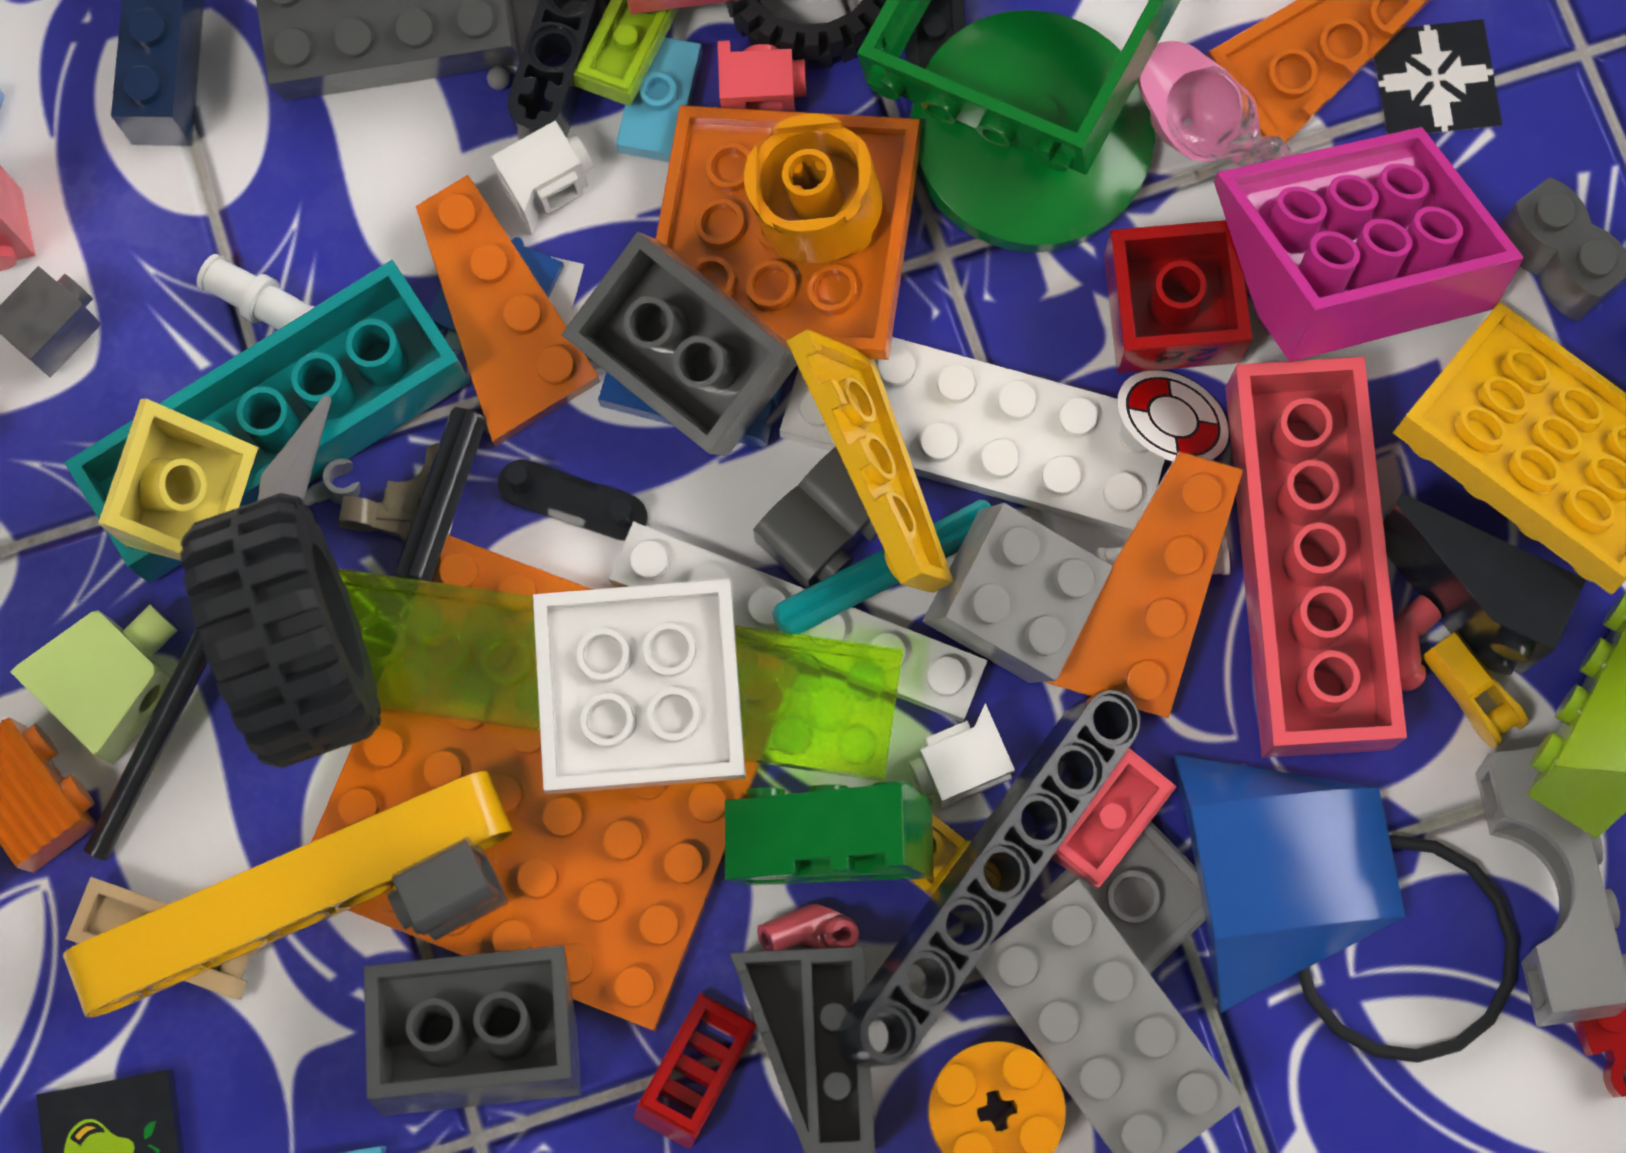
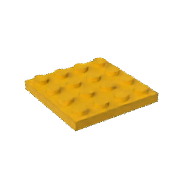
M1499 302L1407 413L1393 434L1406 442L1418 456L1433 462L1461 483L1473 497L1485 501L1515 523L1527 537L1539 541L1569 563L1581 577L1596 583L1610 595H1613L1626 581V393L1510 308Z

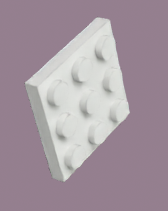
M731 579L533 594L543 789L546 794L746 778Z

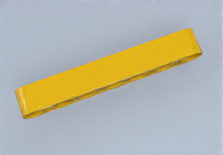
M476 772L69 948L62 955L85 1017L101 1016L126 1007L396 888L392 880L394 873L465 837H469L474 845H479L485 850L509 838L513 834V830L489 772Z

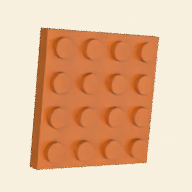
M679 105L656 239L670 248L786 341L809 329L852 347L870 359L889 360L918 167L922 127L920 119L824 114L842 121L844 127L856 135L858 134L865 142L880 184L882 210L878 224L873 231L872 241L866 249L831 262L805 263L794 259H785L780 256L767 240L745 191L744 169L747 157L755 144L758 148L772 134L770 129L776 124L796 115L821 113Z

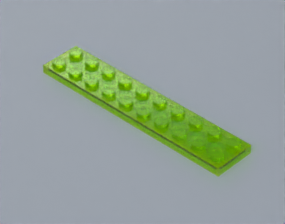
M337 568L342 581L345 583L350 597L349 600L362 631L361 635L365 647L368 650L371 670L378 689L377 698L381 708L540 731L533 596ZM735 625L745 762L885 782L903 649Z

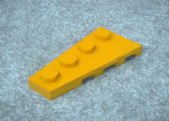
M809 329L787 340L786 342L882 543L885 550V560L893 576L901 585L934 593L953 583L952 574L875 360L868 358L852 347Z

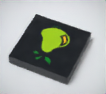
M173 1070L152 1072L36 1095L43 1153H184Z

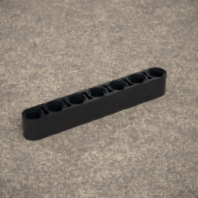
M1108 690L1080 701L1065 711L844 1016L839 1027L838 1041L842 1053L850 1062L859 1067H880L903 1062L914 1053L1135 740L1140 729V715L1137 706L1130 697L1119 691ZM1094 712L1099 714L1105 721L1107 727L1106 738L1101 736L1095 729L1093 723ZM1059 760L1068 766L1072 774V785L1070 788L1064 785L1059 778L1057 772ZM1023 810L1028 811L1035 819L1037 833L1034 839L1023 830L1021 824ZM987 860L993 862L999 870L1001 883L998 891L991 888L986 882L984 866ZM950 911L958 915L964 926V936L960 944L953 941L946 928V919ZM912 964L921 968L927 980L926 990L921 998L912 992L907 981L908 971ZM875 1017L884 1023L888 1031V1043L882 1052L875 1050L868 1037L869 1025Z

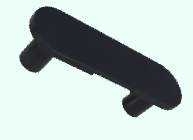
M516 460L504 467L499 476L498 486L500 493L509 503L616 540H626L633 522L644 526L648 522L646 507L637 497L529 460Z

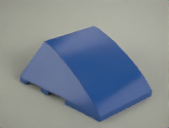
M1173 755L1184 820L1187 819L1204 908L1210 941L1208 950L1220 1013L1405 917L1379 788Z

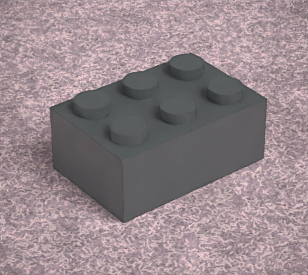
M637 231L561 334L708 454L728 456L797 365L785 339L661 241Z

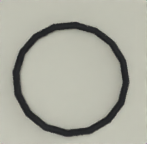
M1390 835L1391 849L1398 848L1433 853L1464 870L1493 903L1505 940L1502 982L1485 1014L1455 1039L1419 1049L1376 1044L1343 1025L1316 992L1309 967L1297 974L1305 999L1334 1035L1373 1057L1419 1063L1462 1051L1495 1024L1515 986L1519 940L1505 897L1476 862L1436 840Z

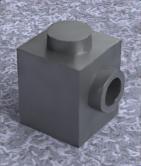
M39 266L0 305V334L50 378L100 327L101 323L86 308L93 298L79 284L65 273L56 281Z

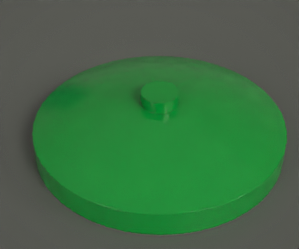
M1017 10L994 14L964 27L939 48L925 69L1077 133L1121 51L1100 32L1073 18L1046 11ZM1137 83L1087 175L1070 168L1064 172L1053 170L1039 162L1033 153L1014 144L1007 148L992 144L984 139L976 128L957 120L953 124L938 121L927 114L920 104L913 101L909 119H920L922 126L917 174L927 194L939 210L950 221L975 238L997 247L1020 252H1049L1070 248L1104 231L1121 216L1138 193L1149 170L1153 155L1154 128L1151 125L1150 110L1140 93Z

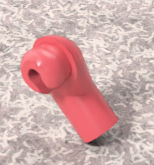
M1419 595L1394 618L1402 691L1417 689L1424 682L1426 669L1421 664L1422 657L1419 638L1442 618V614L1436 605L1423 595Z
M815 903L795 909L757 927L758 938L765 952L783 951L797 944L811 949L855 947L859 938L858 926L854 920Z

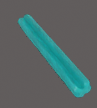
M978 500L933 523L945 558L959 551L978 511L991 507L988 501ZM882 549L777 603L772 616L781 634L785 638H793L899 583V581L889 570L885 560V550Z

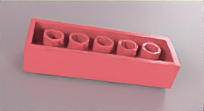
M1365 357L1236 364L1225 390L1233 466L1243 470L1236 492L1261 757L1392 750L1407 738Z

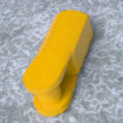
M1458 631L1453 632L1421 656L1457 702L1477 734L1488 746L1492 748L1499 747L1503 742L1502 735L1513 727L1523 729L1529 724L1528 717L1523 708L1494 678L1483 662L1477 658L1476 653ZM1484 691L1497 706L1488 714H1485L1474 700Z

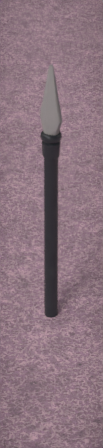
M323 396L283 449L262 473L257 501L279 493L297 496L303 500L331 404L329 396ZM197 628L84 848L86 853L97 859L108 860L208 663L203 650L204 645Z

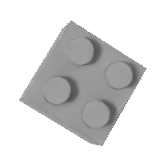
M1001 503L978 511L949 568L954 582L938 590L922 622L1028 683L1056 681L1113 566L1008 504Z

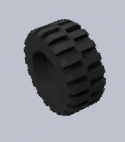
M279 493L195 522L181 541L183 550L180 554L181 564L185 570L183 578L186 592L191 600L193 608L191 612L195 626L199 630L208 664L211 665L216 677L217 687L223 701H226L231 711V718L238 731L244 735L246 745L250 751L257 754L258 760L263 764L285 768L368 739L381 723L379 716L381 714V706L377 698L376 680L371 670L368 650L365 647L361 635L362 631L349 600L350 597L345 583L341 579L334 556L325 542V537L319 525L315 523L309 507L304 505L300 497Z

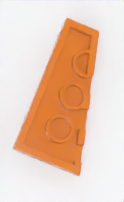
M1296 0L1208 52L1207 57L1224 68L1242 88L1246 102V123L1270 159H1272L1431 0Z
M469 175L464 176L415 206L495 447L600 383L598 374L585 354L561 335L567 326Z
M1178 451L1125 545L1112 564L1113 568L1057 680L1045 683L1090 696L1108 690L1119 691L1130 697L1138 710L1169 718L1243 472L1241 468Z

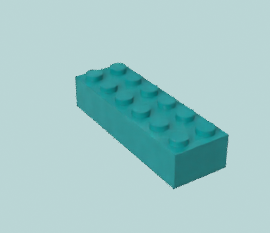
M392 259L159 404L258 447L239 507L258 500L262 473L283 449L323 396H329L331 404L309 483L322 476L325 467L331 461L341 458L349 459L467 385L470 381L453 350ZM133 420L64 462L98 519H100ZM106 531L126 565L149 584L181 564V560L125 546Z

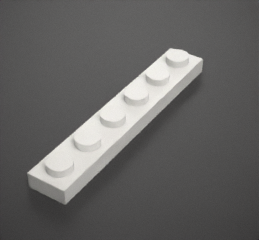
M633 522L610 574L609 581L612 585L632 587L731 579L736 634L961 723L964 722L985 670L986 659L853 607L793 638H785L776 626L772 612L777 603L805 590L804 588Z

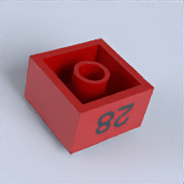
M1226 220L1111 230L1104 253V263L1117 374L1242 363L1252 342V332L1245 277Z

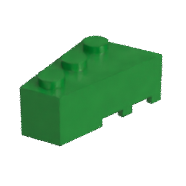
M877 782L872 786L853 788L835 784L814 785L809 787V792L785 794V789L751 788L746 790L745 799L725 800V880L742 886L934 879L932 800L914 790L910 782Z

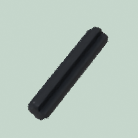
M455 407L450 412L395 568V577L408 585L426 588L433 579L486 426V419L474 410Z

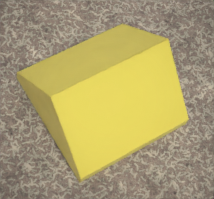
M140 399L98 524L125 546L181 560L180 552L183 550L181 546L182 538L195 522L239 508L258 447L149 399Z

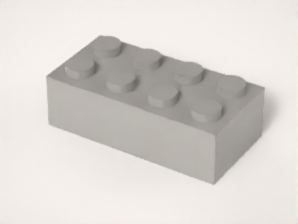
M1079 879L990 944L975 965L1112 1153H1176L1244 1102V1099Z

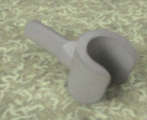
M341 458L328 463L323 472V481L311 486L306 491L303 498L304 505L310 506L328 499L337 504H342L343 496L358 497L361 491L360 482H355L345 488H339L332 484L336 477L346 475L353 470L352 462Z

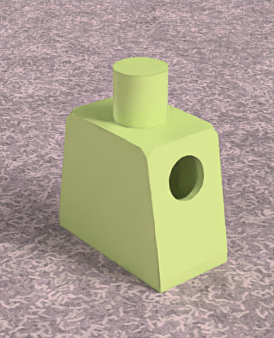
M151 604L124 630L111 618L96 610L86 615L23 660L10 672L93 755L114 764L153 713L171 679V676L152 656L178 630Z

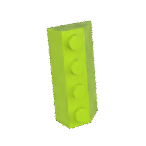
M1625 592L1617 598L1603 620L1602 625L1610 629L1606 640L1600 637L1590 648L1579 667V671L1587 675L1582 687L1578 684L1574 685L1556 711L1555 718L1563 722L1558 734L1549 733L1530 762V766L1538 770V773L1526 794L1596 839L1626 813Z

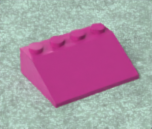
M1423 127L1217 172L1213 181L1257 316L1289 362L1493 310L1524 258Z

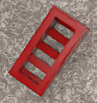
M700 992L641 1097L633 1117L638 1122L681 1146L691 1149L757 1027L756 1023ZM700 1021L733 1038L734 1041L731 1047L727 1048L696 1031ZM687 1045L721 1063L717 1072L683 1054ZM676 1070L707 1087L708 1089L704 1096L670 1079L672 1072ZM663 1095L694 1112L692 1118L689 1119L657 1101L659 1096Z

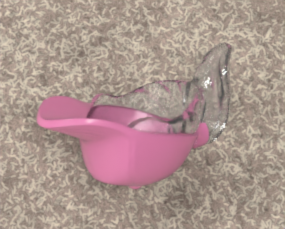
M1166 41L1157 44L1137 81V85L1150 110L1151 125L1166 144L1191 160L1209 162L1219 159H1230L1237 163L1239 167L1293 156L1291 149L1280 136L1261 137L1258 111L1254 99L1247 89L1239 84L1226 69L1189 44L1180 41Z

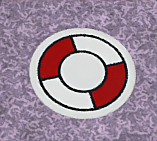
M1149 370L1134 374L1123 383L1119 390L1117 407L1124 426L1139 444L1153 454L1172 462L1178 451L1213 460L1224 450L1229 437V428L1225 414L1218 402L1204 388L1192 380L1168 371Z

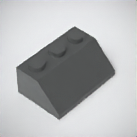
M564 945L364 966L367 1100L382 1116L581 1095L578 1032Z

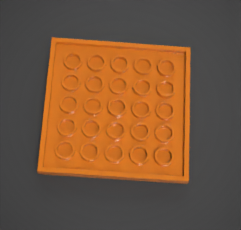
M448 535L431 584L426 588L420 587L377 687V698L381 706V714L379 715L381 723L368 739L353 743L311 842L461 777L476 772H489L513 834L504 841L483 851L487 855L508 898V904L438 940H434L428 933L417 935L412 927L404 929L393 911L387 893L352 907L347 911L462 956L564 945L573 1000L656 1032L725 856V800L745 799L746 790L752 788L796 676L797 666L736 643L745 779L546 794L543 789L533 594L593 589Z

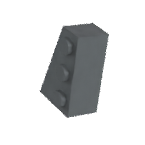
M865 947L730 953L804 1153H875L871 1068L859 1067L850 1062L842 1053L838 1041L839 1027L844 1016L867 986Z

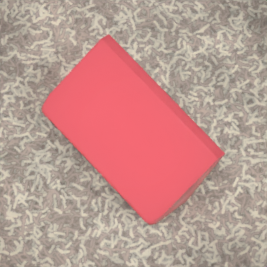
M1128 748L1051 857V860L1089 885L1099 889L1177 786Z

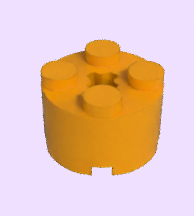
M796 115L776 124L770 129L772 134L758 148L755 144L747 157L744 169L745 191L767 240L780 256L785 259H794L805 263L831 262L866 249L872 241L873 231L881 215L882 192L865 142L858 134L856 135L844 127L842 121L829 115Z
M998 1041L980 1043L955 1055L937 1075L932 1085L927 1105L929 1129L941 1153H1053L1061 1139L1066 1115L1064 1095L1059 1081L1051 1068L1033 1051L1016 1044ZM996 1092L999 1101H1010L1012 1104L1013 1114L1004 1118L1005 1129L1001 1131H995L991 1121L980 1122L977 1116V1109L987 1105L986 1093Z

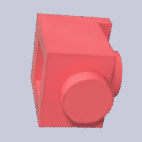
M717 41L721 108L795 112L794 97H806L805 59L792 60V49H779L768 44L753 45L744 51L731 52L730 41Z

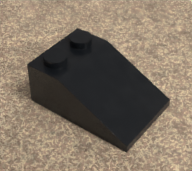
M1403 493L1397 498L1383 515L1387 557L1418 595L1427 597L1436 605L1442 614L1440 619L1442 624L1451 634L1458 631L1487 669L1503 675H1511L1513 671L1521 675L1555 650L1586 579Z

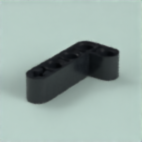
M539 0L508 96L507 107L519 140L555 120L565 137L568 136L583 90L575 87L573 74L611 0H581L586 2V5L574 12L561 10L562 6L573 0ZM555 54L569 56V59L564 64L556 67L543 64L547 58ZM542 93H544L549 112L542 111L544 105Z

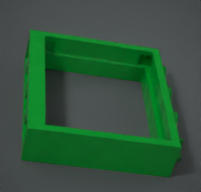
M886 0L857 55L866 83L877 94L890 100H898L901 96L918 103L927 114L943 123L953 124L957 120L977 129L984 139L997 146L1007 148L1014 144L1033 153L1039 162L1053 170L1064 172L1070 168L1087 175L1181 0L1148 1L1077 133L900 59L901 53L931 0Z

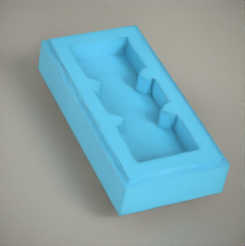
M664 38L631 106L625 105L616 142L618 153L666 162L670 161L679 105H691L702 56L701 44Z

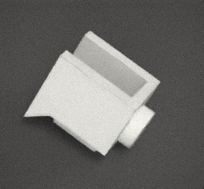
M556 120L491 156L500 173L498 177L532 235L540 212L544 210L547 215L583 195L582 189L588 186L584 173L594 168L593 162L579 137L575 135L567 139Z
M986 703L975 727L970 728L968 721H965L925 738V748L920 749L919 758L909 762L920 793L926 797L934 794L940 809L1011 780V773L1015 771Z

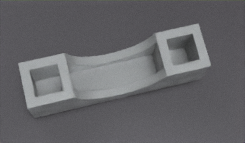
M1539 747L1489 753L1475 773L1489 833L1492 836L1518 843L1535 854L1550 872L1559 897V915L1551 937L1537 945L1521 961L1537 1027L1617 1016L1626 1008V954H1621L1615 931L1620 924L1618 902L1611 889H1604L1599 864L1603 860L1601 837L1599 836L1596 839L1526 795L1538 773V770L1530 766V762Z

